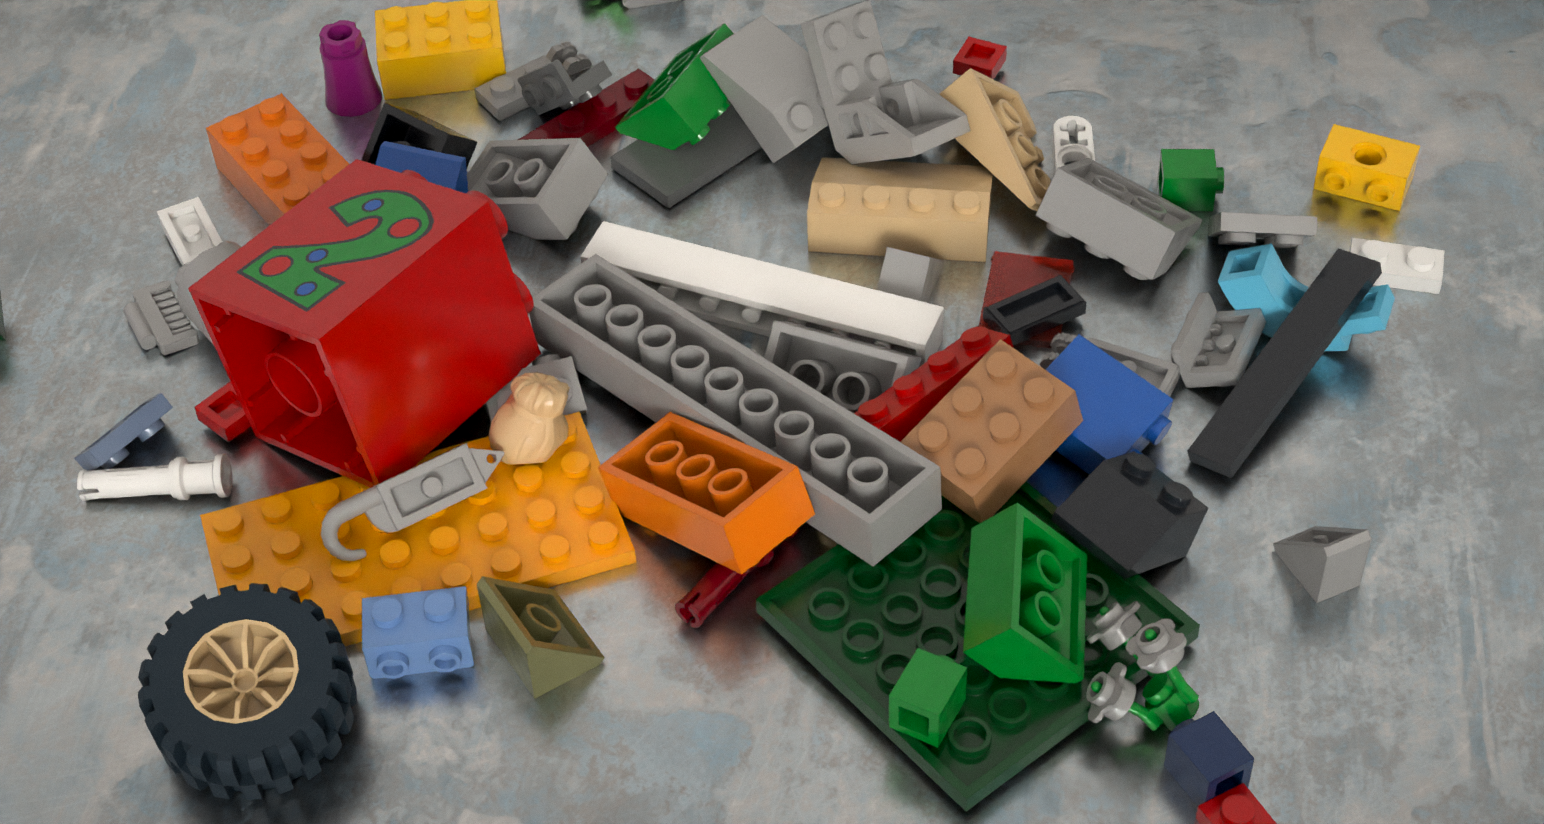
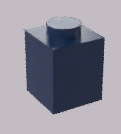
M1213 711L1197 720L1187 719L1172 730L1168 737L1164 766L1198 806L1242 783L1248 788L1255 758Z

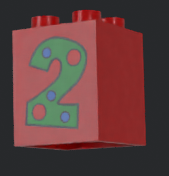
M355 159L188 288L256 438L371 488L413 468L516 377L522 368H526L541 354L528 314L533 310L534 302L527 286L512 271L502 239L507 235L508 225L496 203L487 195L476 190L463 193L428 182L422 175L412 170H404L399 173Z

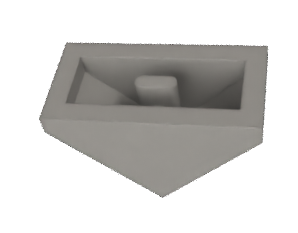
M887 247L877 290L927 302L944 268V260Z
M1314 526L1275 542L1273 545L1277 555L1313 600L1319 603L1360 586L1371 537L1367 529Z

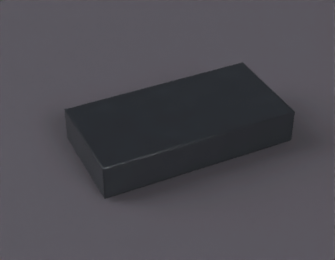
M1058 275L983 308V320L993 331L1009 334L1012 344L1016 345L1086 314L1087 302L1061 275Z

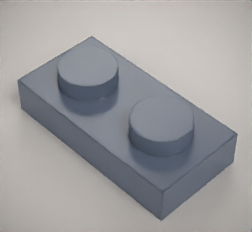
M162 393L151 397L74 459L84 470H94L101 465L104 469L113 468L130 454L125 448L127 444L137 436L144 442L165 425L161 417L171 410L173 406Z

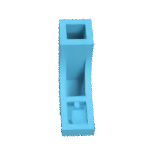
M1272 243L1229 251L1218 279L1223 293L1235 310L1261 309L1266 320L1262 333L1271 338L1309 288L1287 272ZM1388 284L1371 287L1325 351H1346L1349 348L1352 335L1370 334L1375 331L1386 330L1395 300Z

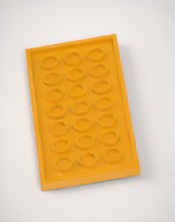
M580 412L564 415L568 423V437L546 462L510 465L500 461L485 483L487 489L404 529L389 533L381 531L368 520L365 513L346 521L339 527L337 533L341 545L351 550L362 548L367 552L365 558L356 561H343L331 555L325 548L321 537L322 521L327 512L337 503L370 488L345 476L200 515L219 595H221L220 588L236 585L238 591L249 590V584L251 583L268 584L271 593H277L280 587L298 592L301 603L304 599H311L322 608L325 618L332 619L339 630L345 647L362 642V598L466 586L469 611L481 608L477 583L482 576L550 588L636 563V555L617 504L611 500L598 470L601 464ZM489 436L465 442L469 448L492 450ZM462 444L432 451L415 466ZM488 455L487 461L492 463L494 460L493 456Z

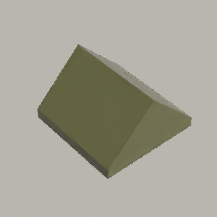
M484 576L478 581L477 589L485 628L534 699L599 666L604 660L603 654L554 589Z

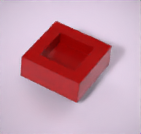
M968 36L953 60V74L963 75L971 68L994 80L1006 61L1007 46Z
M231 381L194 407L198 420L227 442H230L251 426Z
M1244 783L1198 805L1196 819L1200 824H1277Z

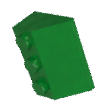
M724 23L677 53L615 126L620 134L670 150H674L686 142L694 145L704 138L711 129L707 123L719 117L731 103L699 57L733 35L734 33Z
M1015 503L971 528L963 653L999 678L1078 683L1084 680L1087 554L1019 503Z

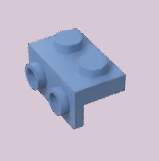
M466 586L362 598V650L369 676L373 679H395L410 674L436 671L451 672L456 669L474 666V655L470 641L469 600Z

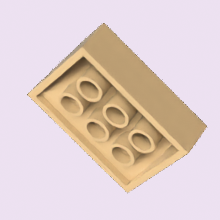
M822 157L812 180L808 202V252L885 256L887 247L940 260L986 262L993 174L985 166L898 161H874L851 164L844 158Z

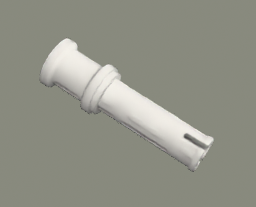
M217 454L214 459L195 461H188L184 456L176 457L170 461L169 465L80 470L77 477V489H86L85 492L79 493L82 501L171 494L173 498H177L180 501L188 500L190 495L217 493L218 497L224 498L230 496L233 483L231 463L227 454Z

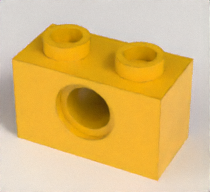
M1333 124L1319 156L1313 189L1400 211L1413 180L1420 145Z

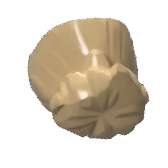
M538 372L524 373L513 379L511 383L512 394L497 410L489 430V442L492 450L504 452V456L500 461L510 465L546 462L556 449L563 444L569 433L568 423L563 414L570 389L567 383L560 382L554 376Z

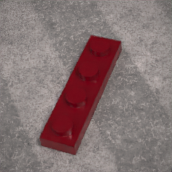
M638 68L604 88L596 96L583 103L580 102L518 140L581 138L585 145L589 147L617 130L615 126L655 79Z

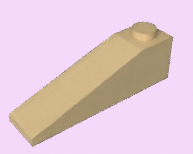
M970 68L939 94L967 115L971 131L955 139L1028 208L1038 211L1051 180L1038 166L1044 160L1042 150L1037 146L1034 147L1031 138L1037 134L1034 122L1018 91Z

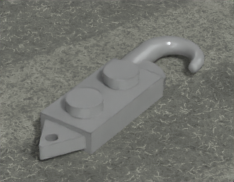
M467 443L337 503L327 512L322 521L321 537L325 548L331 555L343 561H356L365 558L367 555L365 549H347L339 542L337 533L343 523L365 513L368 520L381 531L389 533L404 529L487 489L485 483L504 456V452L469 448ZM488 455L493 456L494 460L492 463L487 461Z

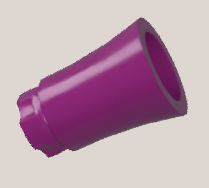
M339 20L336 23L325 25L319 34L321 42L319 49L323 63L325 105L327 109L336 115L344 117L360 116L372 111L380 104L382 91L373 73L366 42L361 35V31L356 28L355 22L349 20Z

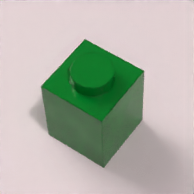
M1161 149L1157 177L1158 196L1186 211L1213 212L1215 195L1222 194L1224 190V168L1216 167L1214 149Z
M917 648L889 694V728L938 748L966 700L967 667L957 664L948 656L935 655Z

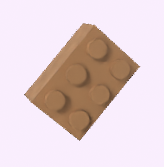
M1000 339L912 429L901 443L938 465L941 470V495L978 523H981L992 517L1083 422L1074 389Z

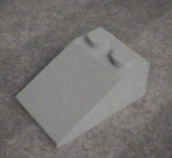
M761 15L699 57L772 163H775L828 126L809 53L765 16Z
M581 138L489 141L468 172L467 181L468 191H479L496 203L507 221L508 230L536 240H567L576 230L578 222L589 204L597 197L598 190L608 176V173Z

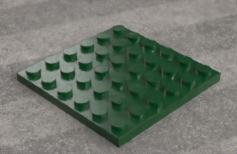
M1027 482L994 515L1015 503H1019L1087 554L1084 680L1078 683L999 678L963 653L971 528L980 523L942 495V510L875 566H871L838 544L756 598V612L966 812L1089 720L1088 712L1091 708V702L1087 700L1086 692L1095 675L1100 672L1107 674L1115 663L1120 662L1127 668L1124 678L1132 681L1135 685L1148 676L1145 670L1140 669L1134 656L1127 652L1124 644L1109 651L1100 639L1091 644L1089 643L1087 637L1097 629L1092 621L1100 613L1102 607H1108L1112 603L1118 602L1124 608L1137 601L1140 607L1134 614L1142 623L1140 629L1161 619H1171L1175 624L1174 631L1185 635L1187 639L1185 647L1196 640L1199 634L1200 624L1139 574L1124 579L1053 522L1051 518L1058 507ZM917 648L935 655L948 656L957 664L967 667L966 700L938 748L889 728V694Z

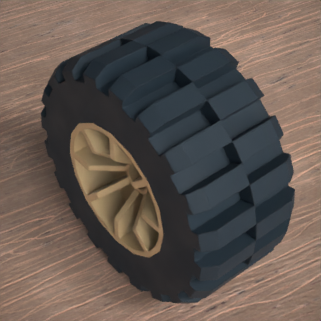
M251 583L249 584V590L238 591L237 586L232 585L220 588L221 595L207 599L205 594L190 601L192 609L185 614H182L179 610L176 611L165 622L168 629L165 635L155 634L148 645L147 650L152 660L145 659L141 663L138 676L143 686L138 691L139 707L145 717L144 721L166 763L175 774L182 773L187 784L199 791L206 789L209 784L214 796L225 799L233 798L235 791H242L246 800L263 799V790L276 787L279 795L294 789L291 781L302 775L307 780L313 778L322 771L319 761L324 756L329 760L333 759L341 749L342 743L338 733L345 735L350 732L354 721L351 708L357 703V691L353 679L354 674L345 645L332 619L325 618L322 608L311 599H304L301 603L298 592L280 587L277 593H271L268 584Z

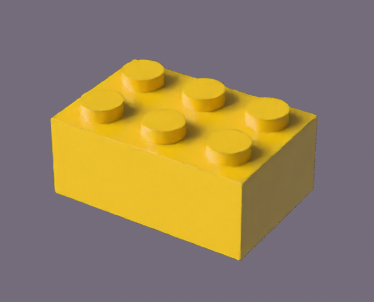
M497 0L432 2L427 5L394 6L383 10H375L377 65L384 100L475 90V88L494 78L506 74L503 35Z

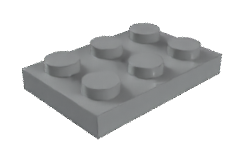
M1220 212L1210 217L1208 223V236H1219L1218 245L1246 246V244L1255 243L1256 238H1263L1264 245L1272 243L1274 248L1297 247V245H1303V239L1316 236L1317 230L1316 216Z

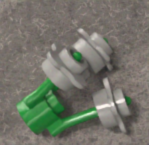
M1137 601L1124 608L1118 602H1114L1108 607H1102L1100 613L1092 621L1097 629L1087 637L1089 643L1091 644L1100 639L1109 651L1124 644L1127 652L1137 660L1140 669L1145 670L1152 679L1145 685L1142 691V696L1145 698L1146 707L1134 701L1136 686L1132 681L1124 678L1127 671L1124 664L1117 662L1107 674L1105 672L1098 673L1091 680L1086 692V698L1091 702L1088 719L1093 723H1098L1105 716L1112 721H1117L1127 712H1130L1139 717L1152 731L1156 730L1161 724L1167 730L1172 731L1181 722L1192 719L1199 708V695L1187 684L1176 666L1184 656V647L1187 643L1185 635L1183 633H1176L1174 631L1175 624L1171 619L1167 618L1148 624L1140 629L1142 623L1134 614L1140 607Z

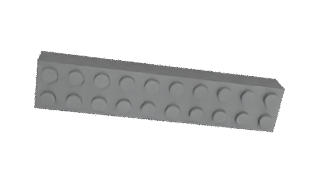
M593 255L532 297L534 307L529 315L536 341L540 346L552 354H559L560 359L572 356L576 370L654 422L659 421L669 412H672L798 466L815 515L807 520L806 523L871 566H875L942 510L941 470L938 465L599 255Z

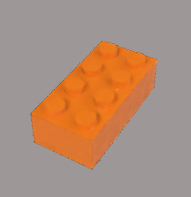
M282 93L265 99L261 103L235 115L228 116L222 121L206 128L216 167L269 226L349 165Z
M669 412L598 467L609 496L617 504L622 516L740 574L755 566L761 558L784 539L794 534L801 525L815 515L798 466L672 412Z

